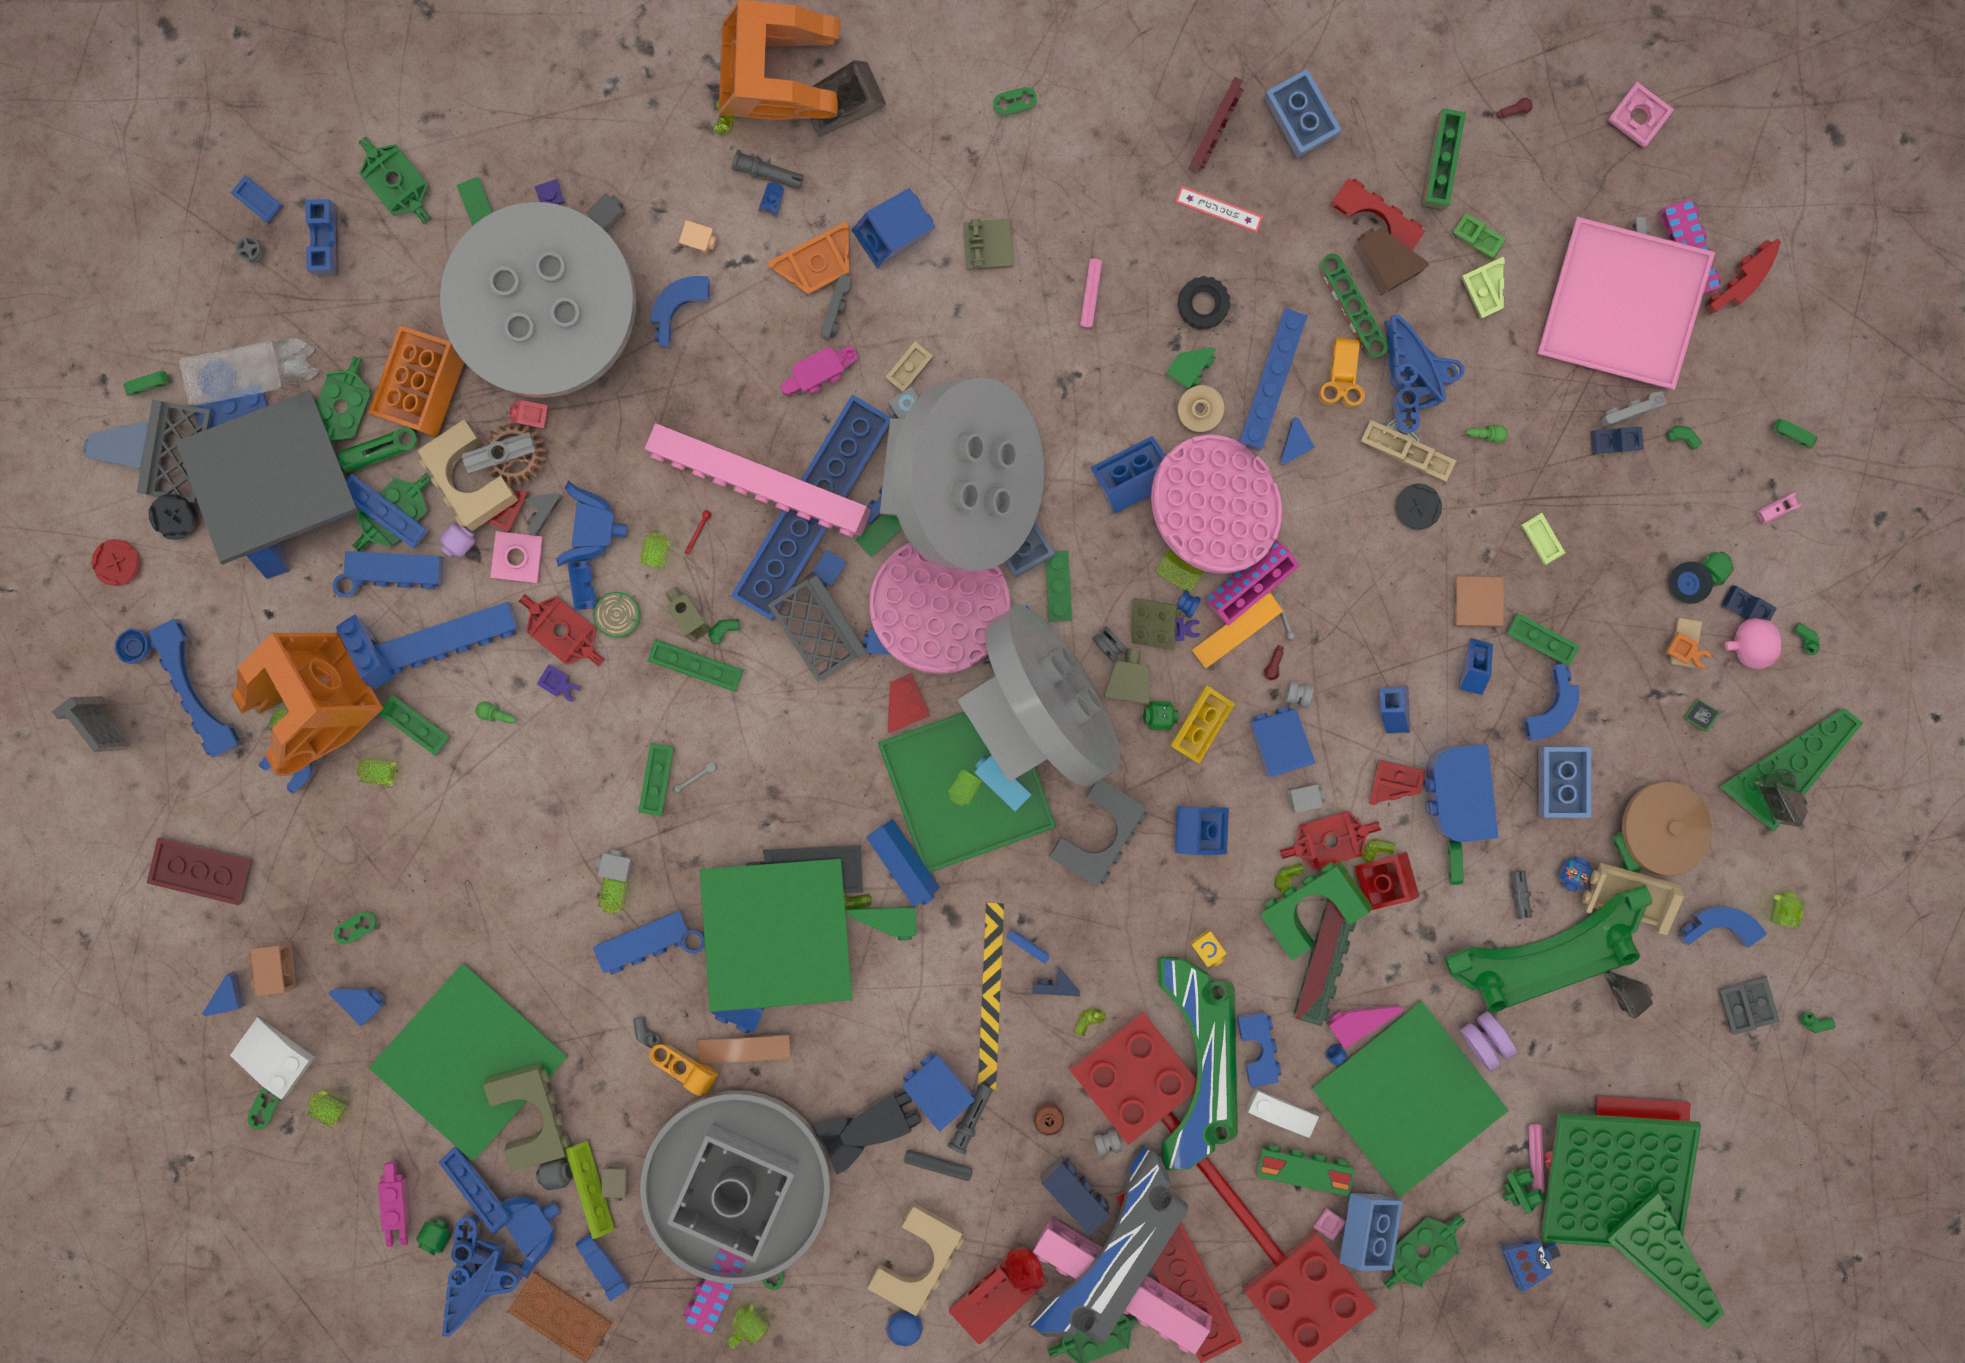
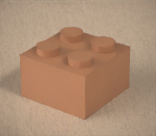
M290 941L263 944L250 949L251 953L248 954V963L253 968L251 988L255 991L256 996L280 994L296 988Z

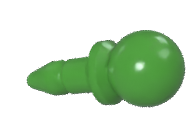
M1488 425L1486 428L1466 430L1468 435L1485 438L1488 442L1502 443L1508 437V431L1502 425Z
M480 702L476 706L475 713L481 720H489L491 722L499 720L505 723L516 722L513 716L499 711L498 706H493L489 702Z

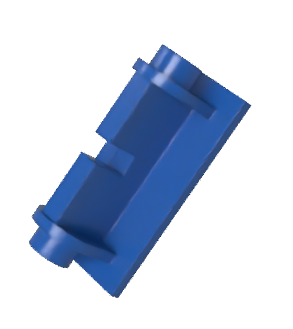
M589 561L567 564L574 610L594 608L597 600H595L594 587L591 586L593 581L591 574L592 565H589Z

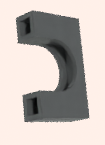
M1102 779L1092 785L1086 797L1109 811L1114 817L1116 835L1112 843L1101 851L1089 852L1061 836L1049 854L1051 859L1096 887L1100 883L1104 885L1110 875L1108 869L1111 864L1116 865L1123 854L1120 850L1124 843L1129 845L1135 835L1133 832L1136 824L1141 825L1148 814L1145 812L1146 806Z

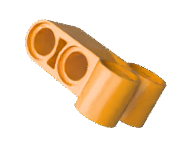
M1335 337L1330 381L1325 383L1317 394L1321 404L1331 406L1341 399L1345 407L1355 408L1364 400L1365 392L1363 388L1355 384L1359 340ZM1324 389H1332L1335 393V398L1327 399L1324 395ZM1349 391L1357 393V402H1351L1347 398Z
M659 1044L650 1050L649 1057L651 1062L684 1083L683 1086L695 1095H707L719 1076V1073L711 1067L699 1064L672 1045ZM661 1048H663L667 1053V1057L664 1061H662L658 1056L659 1050ZM680 1061L686 1064V1071L683 1074L678 1070V1063Z

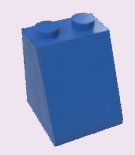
M908 188L867 211L853 227L852 232L878 269L927 237L933 231L935 225L931 216L921 206L918 196L913 194L912 190Z
M1289 706L1276 709L1277 714L1267 716V712L1253 716L1254 721L1249 722L1264 774L1268 777L1315 764L1297 710L1290 709Z
M936 1052L934 1055L929 1053L920 1062L922 1066L918 1070L911 1069L903 1077L905 1081L902 1083V1087L936 1129L941 1132L975 1101V1093L940 1054Z

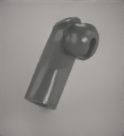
M645 1017L634 1018L633 1023L637 1041L649 1048L658 1045L660 1038L657 1034L646 1029Z

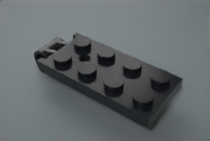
M861 845L763 849L764 862L746 863V866L841 859L844 893L863 892Z

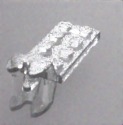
M290 338L279 340L275 344L274 341H267L178 359L188 406L284 388L283 383L296 384L312 380L319 374L320 370L306 362V358L310 357L315 352V349L301 339Z

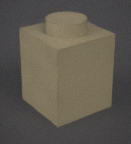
M605 1165L603 1167L602 1197H607L608 1201H622V1198L627 1196L629 1165Z

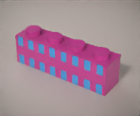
M1692 199L1664 207L1659 211L1668 240L1711 251L1710 248H1707L1705 242L1706 231L1703 226H1700L1698 220V207L1696 204H1693ZM1713 263L1703 295L1720 288L1721 278L1718 271L1714 270Z
M1275 540L1269 552L1260 561L1244 570L1238 571L1210 594L1205 601L1215 615L1229 626L1299 568L1300 565L1290 550Z
M720 1248L710 1270L723 1273H740L746 1259ZM706 1279L704 1282L699 1281L693 1293L697 1295L694 1304L689 1302L683 1314L687 1317L685 1324L711 1335L734 1284L719 1283Z

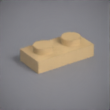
M915 341L885 378L903 392L930 362L933 355Z

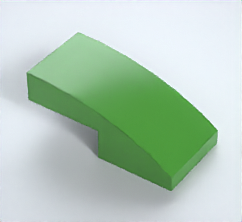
M1467 213L1464 214L1453 232L1462 241L1492 260L1495 259L1506 241L1504 236L1487 228L1485 223Z

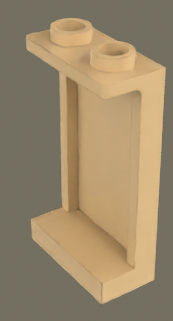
M1600 863L1597 871L1594 870L1590 878L1591 886L1589 890L1586 889L1584 891L1582 903L1585 904L1586 912L1591 913L1593 908L1599 910L1615 895L1645 885L1651 895L1652 905L1646 907L1641 922L1656 925L1658 933L1668 935L1684 894L1680 884Z

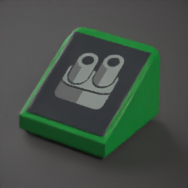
M1697 699L1684 718L1701 731L1707 732L1720 715V712Z

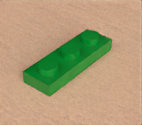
M1068 550L1054 551L1055 556L1045 561L1049 622L1072 621Z
M1516 613L1506 632L1512 638L1557 662L1565 663L1567 667L1570 666L1580 648L1576 643L1519 613Z
M395 695L390 697L383 706V709L378 713L434 756L439 753L450 738L449 735Z
M650 743L639 813L656 816L663 815L674 752L673 746Z

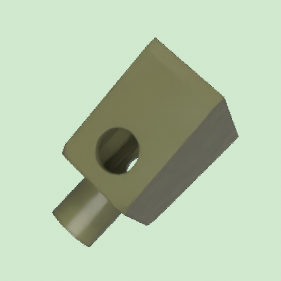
M674 587L666 592L665 595L671 602L666 607L683 634L694 643L709 633L711 626L690 596L686 593L682 595L678 587Z
M1127 648L1125 662L1115 661L1104 697L1149 704V666L1139 664L1141 650Z

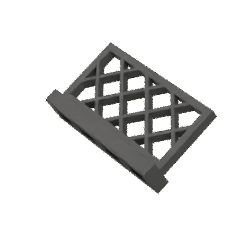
M152 400L137 493L160 497L175 491L177 495L182 496L189 502L197 503L193 488L191 497L183 496L178 489L187 481L190 485L191 483L186 470L182 466V459L179 461L173 453V450L177 448L176 443L169 447L165 440L166 435L171 431L181 440L197 434L201 430L209 429L212 410ZM171 408L178 409L183 416L175 424L169 418ZM196 413H203V424L196 428L190 418ZM186 421L193 431L183 438L177 427ZM169 454L176 464L165 470L162 466V458ZM179 468L185 478L175 484L169 473ZM165 477L172 487L165 492H158V482Z
M811 572L805 576L804 580L768 602L767 605L815 679L819 682L855 657L859 658L866 651L818 576ZM804 586L810 591L808 602L796 600L797 591ZM813 598L815 599L817 604L812 603ZM781 601L791 602L789 614L778 613L775 605ZM795 603L807 605L805 618L792 616ZM811 606L821 608L823 612L821 621L808 619ZM782 617H783V618H788V619H787V623L784 622V620L782 619ZM825 617L828 619V621H829L830 623H825V622H824V621H825ZM791 619L803 621L801 634L791 633L789 630ZM807 622L820 625L817 637L805 635ZM823 626L833 627L835 630L833 641L821 638ZM838 636L842 642H837ZM795 637H799V638H800L799 643L797 642V640L795 639ZM804 639L816 641L814 653L802 650ZM820 642L832 644L829 657L817 654ZM836 645L846 647L849 652L842 659L833 658ZM807 656L812 657V661H811V662H810V660L808 659ZM816 658L828 660L827 669L818 674L814 668Z
M102 696L70 697L52 711L57 719H69L93 752L125 750L129 746L101 710L107 704Z

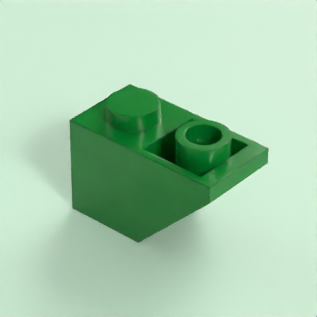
M1210 347L1179 353L1165 373V376L1185 390H1188L1191 386H1197L1202 379V376L1199 375L1204 367L1209 369L1216 358L1213 356L1215 349Z

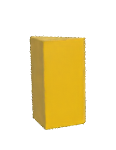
M1204 685L1168 746L1200 764L1235 704L1211 687Z

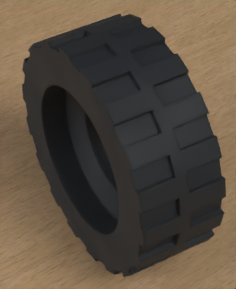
M1201 276L1200 278H1193V280L1186 283L1179 294L1177 303L1179 314L1183 317L1185 323L1187 322L1192 328L1196 327L1199 330H1207L1219 325L1226 317L1230 308V295L1227 293L1226 286L1224 287L1221 281L1215 280L1214 277ZM1205 291L1213 295L1215 308L1209 314H1199L1194 310L1192 301L1197 293Z

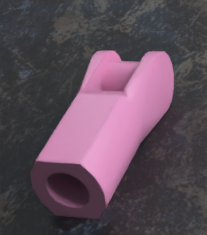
M1796 492L1788 494L1757 510L1760 521L1763 524H1767L1802 506L1795 497ZM1785 500L1787 501L1790 507L1788 509H1785L1782 503Z

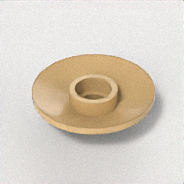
M1197 385L1189 388L1183 393L1178 403V415L1181 422L1188 429L1196 432H1205L1213 429L1219 424L1224 414V402L1221 395L1214 388L1206 385ZM1202 403L1203 410L1196 411V405Z

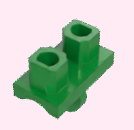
M1516 1167L1511 1169V1173L1507 1175L1509 1183L1504 1184L1507 1193L1502 1195L1504 1201L1511 1200L1514 1206L1521 1204L1525 1214H1528L1537 1205L1542 1203L1545 1197L1540 1188L1529 1191L1526 1185L1535 1180L1531 1168L1519 1170Z

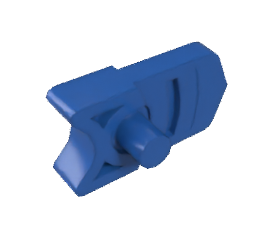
M778 183L767 184L759 206V212L768 210L773 216L777 215L784 191L781 185Z

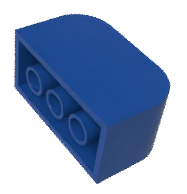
M1475 743L1448 746L1436 750L1428 759L1426 765L1427 778H1424L1423 781L1424 790L1429 794V801H1426L1427 814L1431 815L1435 830L1443 837L1458 842L1498 838L1488 744Z

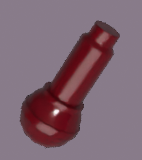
M1521 98L1516 104L1498 111L1497 116L1498 118H1505L1517 113L1528 114L1532 110L1533 104L1530 99Z
M1277 646L1270 664L1264 669V676L1268 680H1276L1280 675L1279 664L1284 653V647Z

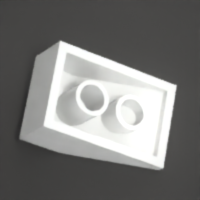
M260 1017L256 1018L230 1054L259 1084L280 1099L290 1094L315 1059V1056Z

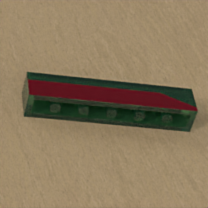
M1326 898L1314 939L1315 943L1312 946L1292 1015L1295 1019L1322 1026L1323 1021L1327 1022L1329 1018L1330 1008L1327 1007L1330 999H1334L1337 986L1334 984L1336 977H1340L1343 970L1342 956L1347 954L1350 941L1347 940L1349 932H1353L1356 926V922L1349 925L1337 906L1328 898Z

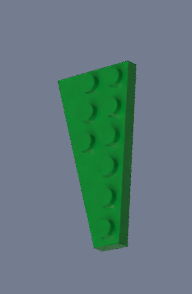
M1842 708L1718 787L1771 831H1776L1861 727L1863 722L1846 708Z
M1657 1189L1606 1235L1607 1240L1707 1329L1725 1314Z

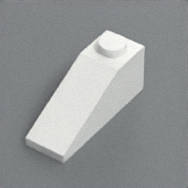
M1256 1087L1246 1106L1248 1113L1310 1138L1319 1116Z

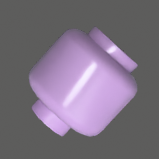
M452 523L439 537L442 544L441 550L449 557L453 555L462 557L475 543L473 537L475 533L466 526L462 528L458 523Z

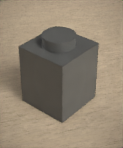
M605 193L586 214L607 232L625 214L621 208L624 204L615 195L610 197Z

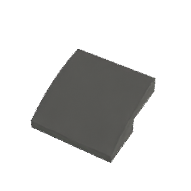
M1767 976L1720 989L1733 1035L1780 1022Z

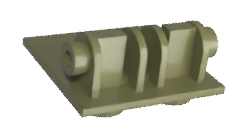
M971 219V222H964L967 269L1013 266L1010 219L986 221Z
M1133 598L1132 643L1174 651L1176 619L1181 618L1182 610L1172 604Z

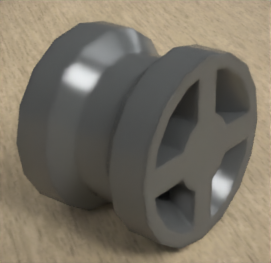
M243 237L237 242L236 251L247 262H258L263 257L264 247L253 237Z

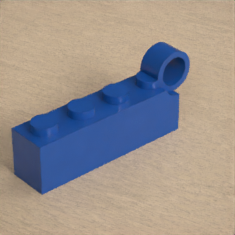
M345 551L344 574H340L334 579L333 590L338 596L349 598L358 592L359 585L365 586V581H373L374 586L388 587L389 582L398 583L397 587L412 588V584H421L422 589H435V585H442L444 557ZM344 578H349L352 581L353 586L348 593H343L339 588V584Z
M681 909L595 945L593 950L603 974L610 971V974L613 975L624 970L623 965L631 962L634 966L644 962V956L651 953L655 957L667 952L666 947L675 944L676 948L682 946L686 952L696 954L705 947L704 933L698 929L690 930ZM696 934L700 937L701 945L699 948L692 949L687 945L686 939L688 935Z

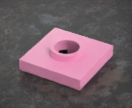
M1636 82L1607 121L1645 148L1674 109L1639 82ZM1641 108L1646 112L1647 120L1644 124L1640 125L1633 118L1631 119L1630 115L1634 109Z
M496 531L490 578L538 583L544 537ZM514 548H518L524 553V561L516 566L511 565L507 557L509 551Z

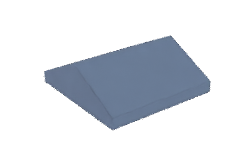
M1036 521L1021 547L1005 561L1014 578L1055 556L1053 549Z

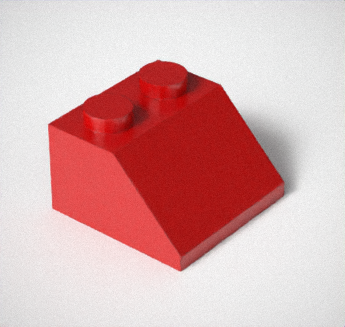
M1407 852L1355 866L1361 890L1372 905L1371 910L1409 902L1420 897Z

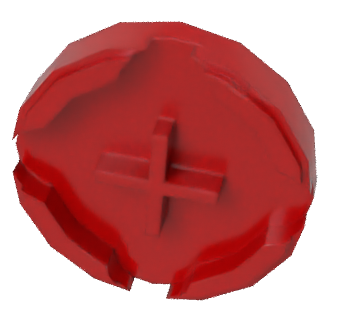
M117 539L100 544L94 551L91 562L97 578L107 585L114 586L125 585L135 579L141 563L139 553L135 547L127 541Z
M1017 1247L1007 1254L1008 1261L1005 1262L1006 1274L1011 1285L1015 1289L1019 1288L1021 1290L1020 1293L1024 1295H1030L1038 1291L1043 1283V1271L1038 1258L1031 1250L1025 1247Z

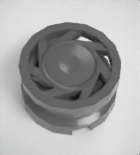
M1105 626L1101 630L1102 633L1096 634L1092 640L1114 662L1118 659L1117 656L1120 653L1126 652L1127 649L1116 635Z

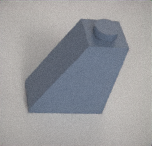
M143 421L89 434V438L86 439L83 448L85 458L141 469L149 422Z

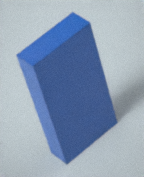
M246 175L231 191L233 196L268 224L283 207L281 203Z
M1010 929L1007 933L1006 938L1046 964L1050 958L1047 952L1013 929Z

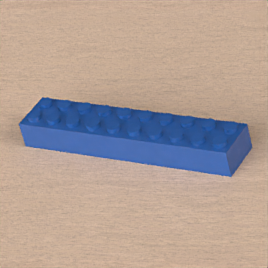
M852 394L802 476L801 481L847 498L888 431L891 417ZM792 509L789 512L781 511L731 595L734 599L771 621L775 619V615L767 603L796 584L828 528L818 524V519L811 517L810 521L797 516L798 512ZM781 601L780 603L775 605V608L778 612L785 601Z

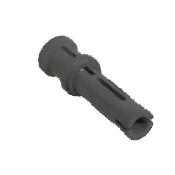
M738 149L731 167L732 170L739 169L748 172L752 177L758 174L796 187L797 189L800 188L804 176L803 174L763 162L759 156L751 157L743 154Z
M982 1083L979 1084L975 1094V1101L970 1104L962 1123L959 1122L956 1125L957 1131L952 1141L947 1144L952 1150L966 1155L967 1145L971 1137H974L976 1134L974 1128L993 1092L991 1087Z

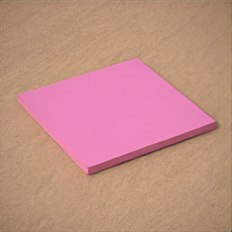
M1576 217L1537 354L1675 390L1716 252Z

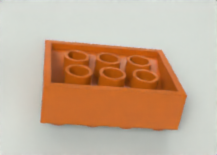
M400 325L368 413L437 438L464 365V361L455 351L451 342Z

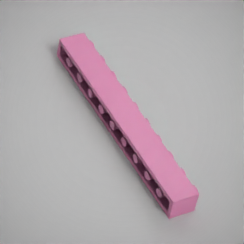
M656 423L645 446V450L651 453L650 458L662 463L664 459L672 462L671 466L684 471L685 467L693 470L691 474L705 479L706 476L714 478L712 482L722 487H726L727 484L734 486V491L745 496L748 492L755 495L754 499L768 504L770 500L777 503L776 508L785 512H789L790 509L798 512L797 516L810 521L811 517L818 519L819 525L831 529L832 525L838 527L841 534L851 538L854 534L861 537L872 511L865 505Z

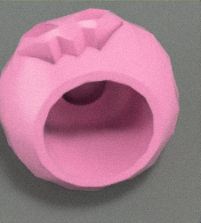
M1759 618L1748 619L1738 627L1734 641L1725 642V650H1735L1739 661L1748 668L1762 670L1771 667L1781 654L1779 630L1769 620Z

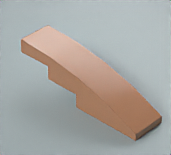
M790 1034L770 1036L743 1035L697 1040L699 1063L791 1059Z

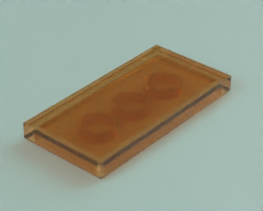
M535 1271L508 1310V1313L584 1363L588 1361L613 1323Z

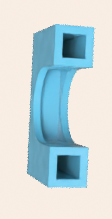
M992 754L988 759L983 756L975 764L977 770L974 773L1015 812L1031 796L1016 779L1010 782L1007 780Z

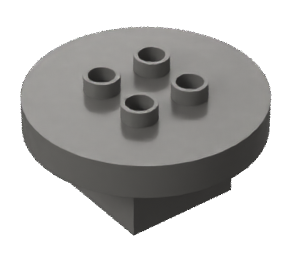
M528 202L507 206L487 215L463 235L450 254L444 269L440 289V307L448 338L455 351L471 370L486 381L507 392L527 397L546 398L561 396L582 389L593 383L612 367L624 350L632 332L636 313V292L633 276L623 253L602 227L592 219L571 208L545 202Z
M950 378L943 380L921 394L913 403L904 419L890 418L880 514L897 516L906 537L916 551L926 560L939 567L955 570L982 571L994 568L1008 560L1021 547L1029 535L1042 500L1044 457L1037 426L1022 399L1008 386L999 381L988 378Z
M1014 606L990 621L986 627L985 640L995 675L980 683L957 701L1009 782L1047 759L1064 776L1084 787H1089L1115 772L1120 765V749L1112 722L1093 683L1066 643L1045 620L1024 606Z
M744 1090L722 1091L703 1096L674 1114L663 1126L650 1146L644 1161L640 1182L641 1205L646 1224L664 1253L684 1270L698 1277L728 1284H742L763 1280L780 1273L796 1262L809 1249L823 1225L831 1191V1174L826 1152L816 1132L806 1119L789 1105L774 1097ZM720 1248L746 1259L740 1273H723L710 1270Z

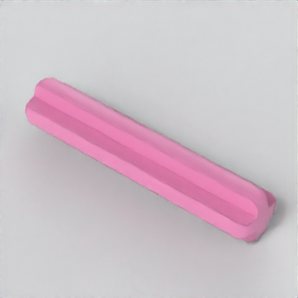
M1090 259L1080 322V326L1083 328H1092L1102 266V261L1099 259Z
M1530 1124L1528 1126L1530 1168L1535 1178L1531 1182V1191L1540 1188L1542 1193H1544L1542 1126L1540 1124Z

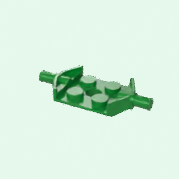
M367 137L362 138L365 143L360 140L359 144L367 152V156L359 174L393 216L415 213L423 224L427 222L425 218L429 221L431 217L423 209L422 205L430 186L402 153L400 148L396 144L376 148ZM398 173L399 181L394 185L388 184V175Z
M353 356L347 371L325 373L327 377L316 403L331 443L354 439L372 392L368 385L360 378V373H358L363 359ZM341 400L347 403V410L344 413L336 411V404Z
M425 472L414 483L393 477L392 481L379 494L418 522L428 512L423 488L431 481V477ZM363 511L356 513L362 536L352 546L358 552L368 543L376 542L393 547L400 540V538Z
M1459 1214L1451 1223H1444L1426 1217L1396 1244L1393 1259V1275L1383 1284L1391 1290L1398 1282L1403 1280L1406 1283L1423 1288L1422 1284L1456 1254L1460 1255L1455 1233L1466 1222L1464 1218ZM1428 1245L1429 1253L1423 1257L1417 1254L1418 1247Z
M1123 1313L1105 1342L1098 1343L1078 1330L1075 1336H1062L1060 1344L1047 1348L1050 1358L1066 1353L1076 1363H1088L1125 1348L1129 1350L1132 1328L1140 1323L1135 1316L1130 1317V1315Z

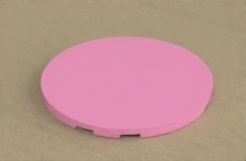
M1220 435L1193 437L1177 445L1164 457L1153 479L1151 503L1159 532L1176 555L1200 570L1227 574L1252 566L1269 552L1280 531L1282 502L1278 485L1274 483L1268 471L1270 469L1258 455L1253 454L1247 449L1246 445L1232 438Z
M907 543L897 549L881 565L874 578L870 592L871 622L884 648L904 665L918 671L933 674L959 672L985 659L988 656L985 640L986 627L990 621L1010 609L1009 589L999 566L982 571L942 568L926 560L916 551L911 543Z

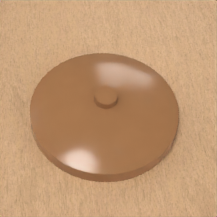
M1660 782L1642 788L1631 798L1623 815L1622 835L1627 851L1640 867L1656 875L1673 876L1690 871L1702 861L1710 846L1712 824L1707 807L1693 790L1679 783Z

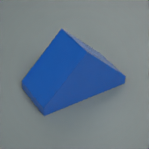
M1294 417L1291 420L1279 461L1281 465H1285L1315 448L1299 418Z
M235 972L228 973L202 1015L210 1016L244 1007L238 976Z

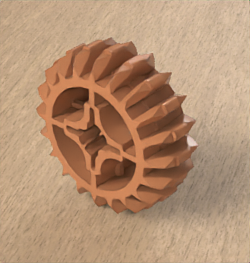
M507 423V430L505 431L504 427L500 425L498 426L500 434L491 431L490 434L494 439L486 438L485 442L488 444L496 441L500 442L507 437L530 432V427L526 425L522 430V425L516 423L513 430L512 423ZM536 431L531 432L533 439L538 435ZM541 438L534 440L537 452L532 453L531 459L522 456L523 460L520 458L510 460L504 464L502 469L499 465L486 468V470L494 468L490 476L494 478L499 475L506 479L507 484L510 486L513 484V479H515L517 486H521V478L526 483H529V474L534 478L538 476L534 472L535 468L543 470L538 461H546L545 457L539 456V453L546 452V448H538L543 443V440ZM498 447L494 451L495 458L497 450L505 454V450L503 447ZM518 463L528 465L518 473H509L510 469H513Z

